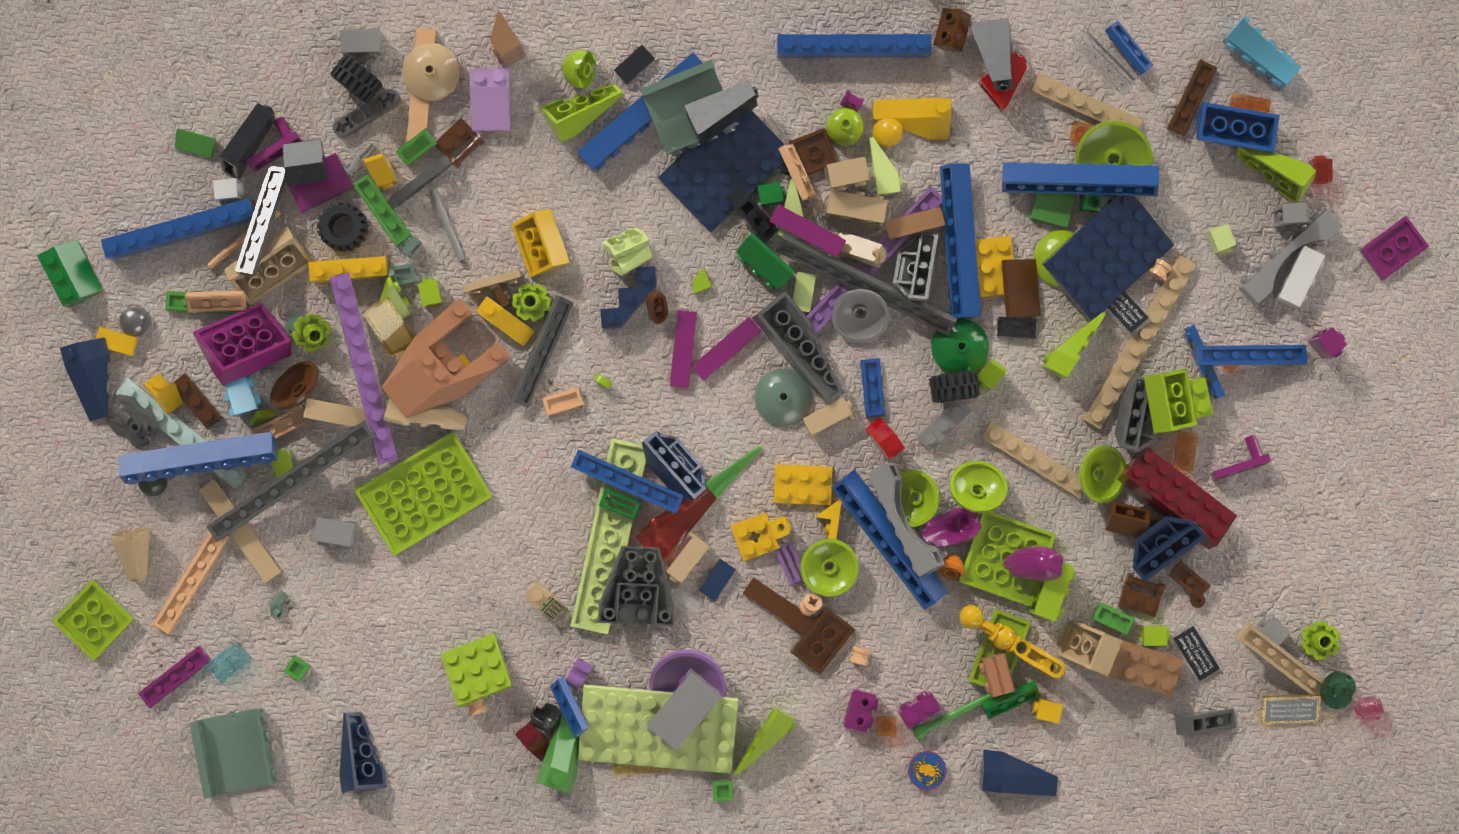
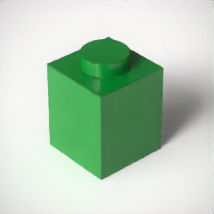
M780 182L759 185L757 187L760 207L782 204L783 198H786L785 186L781 187Z

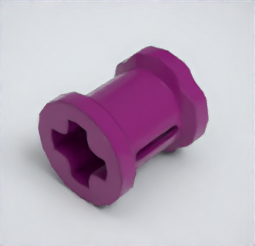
M847 90L840 105H845L858 113L865 99H860L851 94L850 90Z

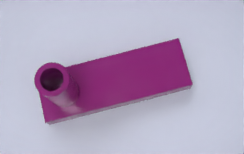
M279 117L274 121L283 139L246 160L248 166L254 172L282 157L283 144L303 141L296 131H291L284 117Z
M1256 435L1244 438L1252 459L1213 471L1211 473L1213 481L1271 462L1269 454H1262Z

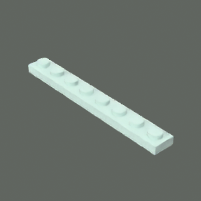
M127 378L116 392L117 395L123 394L136 398L139 405L145 409L152 410L157 419L158 428L181 446L207 442L205 438L171 412L167 415L154 398L131 379ZM240 466L233 467L230 470L219 469L213 471L235 489L238 488L248 475Z

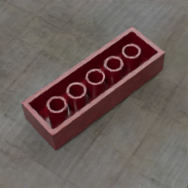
M1148 446L1134 454L1117 479L1165 517L1169 516L1195 521L1207 535V538L1202 540L1200 544L1208 550L1220 543L1237 517L1230 509Z

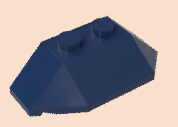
M655 431L642 442L647 465L668 489L682 494L684 498L692 501L707 489L703 466L677 437Z
M1166 516L1135 538L1132 568L1146 582L1207 538V535L1195 521Z

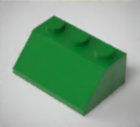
M752 232L736 251L738 255L736 257L737 260L744 266L747 263L752 268L750 271L757 278L762 277L765 279L766 282L764 284L772 291L775 289L779 291L794 275L795 271Z
M78 240L54 246L37 255L63 307L71 308L104 291Z

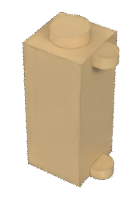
M842 231L838 235L846 240L839 254L840 256L879 268L881 263L885 261L886 250L882 244Z
M842 397L802 420L815 441L817 440L815 435L817 432L849 416L851 421L854 420L851 412L853 407L849 399L845 400Z
M691 531L688 533L692 537L671 566L668 568L664 565L665 571L669 573L667 577L674 583L678 581L682 583L710 547Z

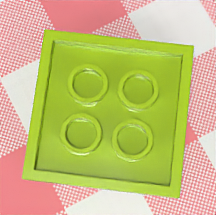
M92 579L52 622L92 661H95L135 618L95 579Z
M495 633L441 653L458 708L513 687Z

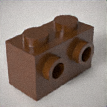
M943 8L933 45L943 51L962 52L972 15L962 9Z
M1112 501L1106 515L1105 530L1138 537L1149 526L1150 510Z

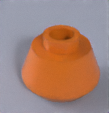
M949 555L944 558L945 566L939 568L942 576L948 579H958L964 575L963 562L957 555Z

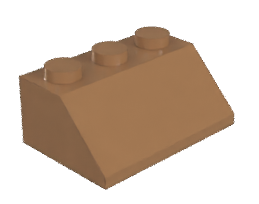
M498 12L491 36L493 46L490 48L500 65L504 63L506 67H509L525 57L526 54L501 12Z

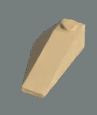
M389 399L384 415L385 421L401 425H409V422L420 423L421 427L435 424L439 428L464 430L468 421L466 416L445 404L432 407L429 410L406 418L391 399Z

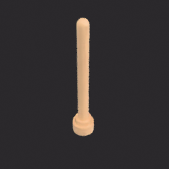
M277 208L274 217L276 219L282 214L279 208ZM248 229L207 264V267L214 269L245 241Z

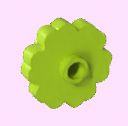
M526 283L518 288L519 293L513 295L512 306L517 309L516 315L524 321H528L530 318L534 322L544 319L545 312L549 311L551 307V299L547 296V290L540 284L532 286L530 283ZM531 299H534L536 302L534 306L529 305Z
M308 313L306 318L300 316L294 322L293 327L295 331L292 332V337L295 344L302 346L304 351L316 352L318 347L324 349L330 342L328 335L332 332L329 322L326 319H322L319 314Z
M1314 621L1312 626H1305L1300 635L1303 639L1300 644L1305 654L1312 655V658L1315 660H1327L1329 655H1336L1337 650L1340 648V644L1337 642L1340 634L1335 627L1329 626L1325 621Z

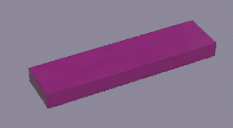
M779 204L769 220L772 224L835 257L839 256L846 243V240Z
M678 310L670 386L689 388L697 312Z
M748 317L691 367L705 381L761 332L760 328Z
M198 646L140 691L138 695L150 709L212 660L203 648Z

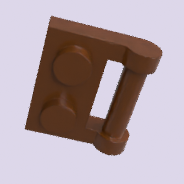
M460 118L437 140L438 143L435 146L444 156H448L453 165L458 169L461 166L460 163L479 145L482 146L485 142L475 132H472V128ZM472 137L474 140L459 155L454 157L452 154L466 140Z
M1127 573L1117 606L1156 617L1160 600L1165 590V584L1160 582L1156 584L1150 581L1144 582L1142 579L1134 577L1133 574ZM1131 584L1155 591L1154 597L1130 590Z

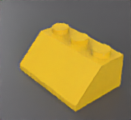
M551 208L535 211L511 224L530 278L570 263Z

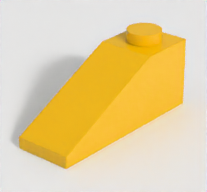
M381 153L363 159L379 189L389 190L394 188V184H397L398 181L392 163L385 155Z
M486 296L475 311L523 347L535 333L534 330L488 296Z

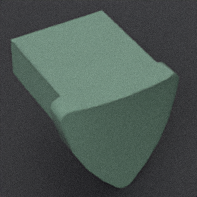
M414 263L389 267L388 277H391L393 282L397 281L400 286L418 282Z

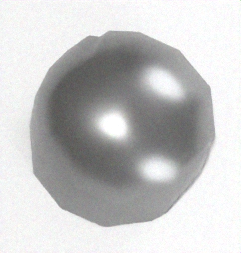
M141 307L128 308L119 318L120 328L127 335L133 337L140 336L151 325L150 314Z

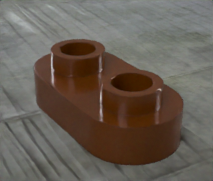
M660 290L650 292L646 298L648 316L655 324H660L666 320L669 314L666 296Z

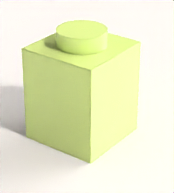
M1228 223L1206 232L1214 254L1220 252L1223 255L1232 251L1231 247L1237 245Z

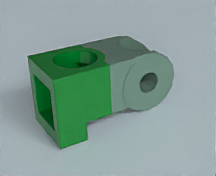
M1080 194L1078 211L1097 213L1114 197Z

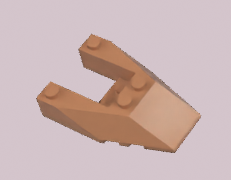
M461 298L444 310L413 338L382 386V390L406 418L464 397L507 363L510 358L509 354L497 342L465 367L443 342L447 336L467 322L472 316L473 312Z

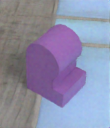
M578 657L566 679L567 684L578 690L593 665Z

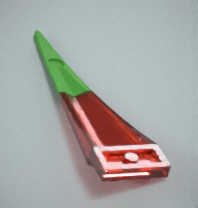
M758 446L705 483L707 489L693 501L683 498L677 513L665 510L649 521V524L635 535L636 539L643 547L660 548L662 560L667 559L675 552L689 531H691L720 494L761 451L762 447Z

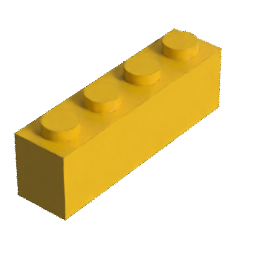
M386 256L308 262L309 277L312 283L330 282V277L346 273L350 274L351 280L388 278L389 258Z

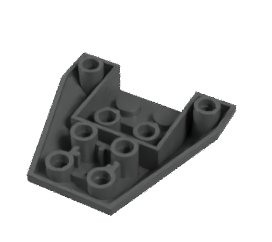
M621 546L599 602L598 623H636L673 626L674 603L660 548Z

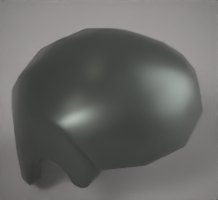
M167 478L157 479L153 482H138V487L147 496H157L166 489Z
M545 703L542 708L536 706L533 709L530 719L536 728L547 731L554 729L558 725L562 713L556 705Z

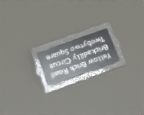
M1128 289L1104 310L1129 338L1134 336L1139 330H1143L1144 326L1154 318Z
M1195 621L1183 628L1180 627L1177 632L1170 635L1172 646L1179 657L1184 659L1183 664L1197 686L1208 679L1212 680L1213 676L1225 670Z

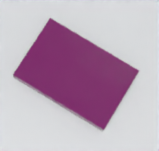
M337 153L326 157L329 173L326 181L288 186L301 213L354 188Z
M1404 216L1359 249V251L1382 281L1428 248L1429 245L1409 218Z

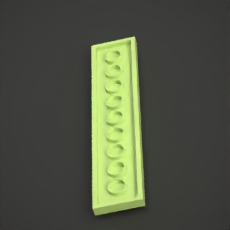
M611 438L606 462L643 477L646 459L642 445ZM602 481L571 627L608 634L611 623H598L599 602L621 546H628L633 520L603 508L599 504L606 488L638 500V497ZM608 493L607 497L615 499L631 507H636V504L626 501L617 496H614L610 493ZM607 500L604 502V504L633 515L631 510Z

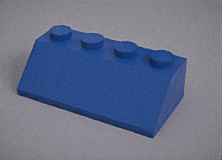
M1203 102L1198 108L1197 140L1274 153L1280 115Z

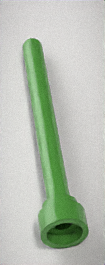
M987 693L925 725L917 724L912 729L917 739L921 740L926 737L925 735L929 731L981 706L983 702L994 697Z

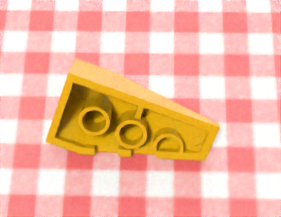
M951 99L873 100V120L879 121L894 118L902 125L903 130L922 136L928 140H949Z

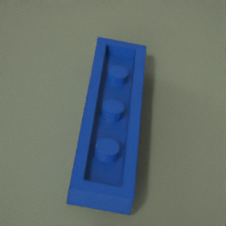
M1191 325L1184 328L1185 333L1183 335L1186 342L1190 343L1193 349L1191 354L1196 361V347L1204 345L1196 326ZM1200 366L1198 370L1201 377L1206 378L1209 395L1213 396L1214 399L1225 396L1213 366Z

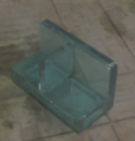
M237 641L203 667L207 672L212 671L219 682H223L250 662L251 657Z

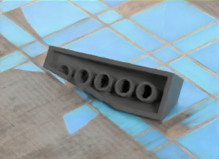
M786 291L752 317L789 364L828 405L844 393L834 371L828 363L826 354H824L819 344L818 337L815 336L809 319Z

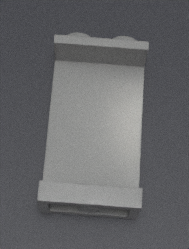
M690 668L686 673V679L651 720L648 719L646 721L647 731L655 737L657 735L663 739L662 743L671 749L673 747L677 750L722 697L721 693Z

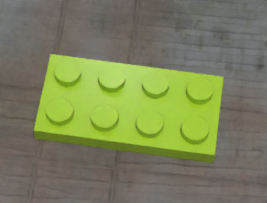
M994 608L989 621L994 625L1001 623L1011 627L1015 634L1025 640L1031 625L1030 621ZM987 633L983 637L968 677V681L984 686V682H987L985 674L981 675L979 669L982 657L1001 652L1005 653L1011 675L1018 659L1010 651L998 649L993 644V641L987 639L989 636ZM1022 642L1018 643V645L1016 646V650L1018 653H1020L1022 649Z

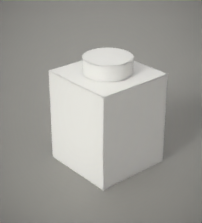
M236 178L213 180L215 200L219 202L242 200L244 186L243 183H240V180Z

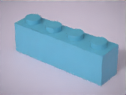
M1244 16L1222 42L1225 43V47L1228 50L1238 53L1242 61L1252 64L1260 75H1266L1271 79L1270 82L1274 86L1284 88L1301 66L1284 51H1278L1274 41L1262 37L1261 33L1263 31L1257 26L1254 28L1249 25L1250 19Z
M248 374L223 385L227 388L224 394L226 401L232 406V409H229L231 416L241 417L261 410V398L258 393L255 394L253 388L255 382L251 375L249 376Z

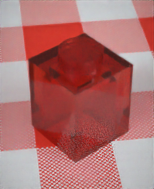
M1318 155L1308 161V164L1316 170L1311 184H1329L1333 182V159H1326L1325 155Z

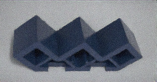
M655 266L636 268L637 287L618 288L619 308L600 309L603 330L623 328L645 302L647 295L657 288Z

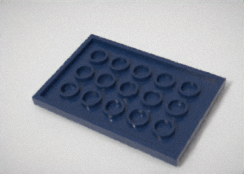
M752 110L736 121L738 125L735 126V131L725 134L724 131L717 134L718 138L692 149L688 148L658 176V179L710 233L734 211L725 199L738 186L751 195L759 185L767 180L784 163L778 148L785 144Z
M1116 195L1047 258L1042 265L1089 321H1092L1152 267L1157 258L1160 259L1174 244L1135 196Z

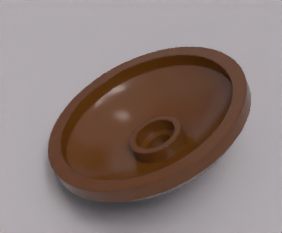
M303 361L287 369L278 378L271 390V404L277 409L285 410L303 403L312 394L317 385L319 377L317 366L310 361Z

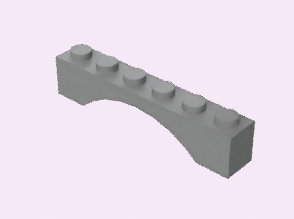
M1328 209L1323 212L1319 210L1311 217L1313 220L1308 225L1306 223L1297 230L1298 234L1294 238L1290 236L1283 243L1285 246L1280 251L1276 249L1269 255L1271 259L1267 263L1263 261L1255 268L1257 271L1252 276L1249 274L1241 281L1242 285L1239 287V290L1253 305L1259 304L1273 291L1276 274L1283 261L1293 251L1308 243L1329 240L1343 227Z
M885 463L868 473L870 484L876 489L878 500L884 506L887 518L893 524L895 534L904 546V553L912 562L913 571L921 577L927 576L945 566L938 549L921 539L907 521L901 500L903 479L895 463Z

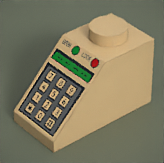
M537 581L524 595L539 611L552 621L566 608L540 581Z

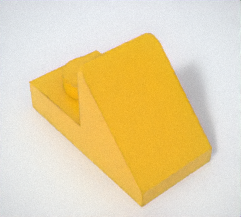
M160 373L144 383L143 387L167 415L183 405L176 384L174 382L168 384Z
M842 501L834 502L815 516L817 518L830 519V523H826L825 534H828V539H836Z

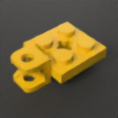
M767 512L730 525L743 561L779 549L780 546L777 539L788 535L792 531L788 517L782 516L770 520ZM779 524L784 525V530L779 528ZM753 531L756 534H760L758 542L750 539Z

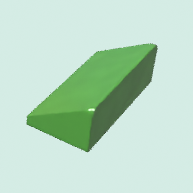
M177 128L174 148L212 158L217 140Z

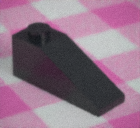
M739 186L725 199L732 209L765 243L779 230L776 225L769 222L770 218L754 199Z

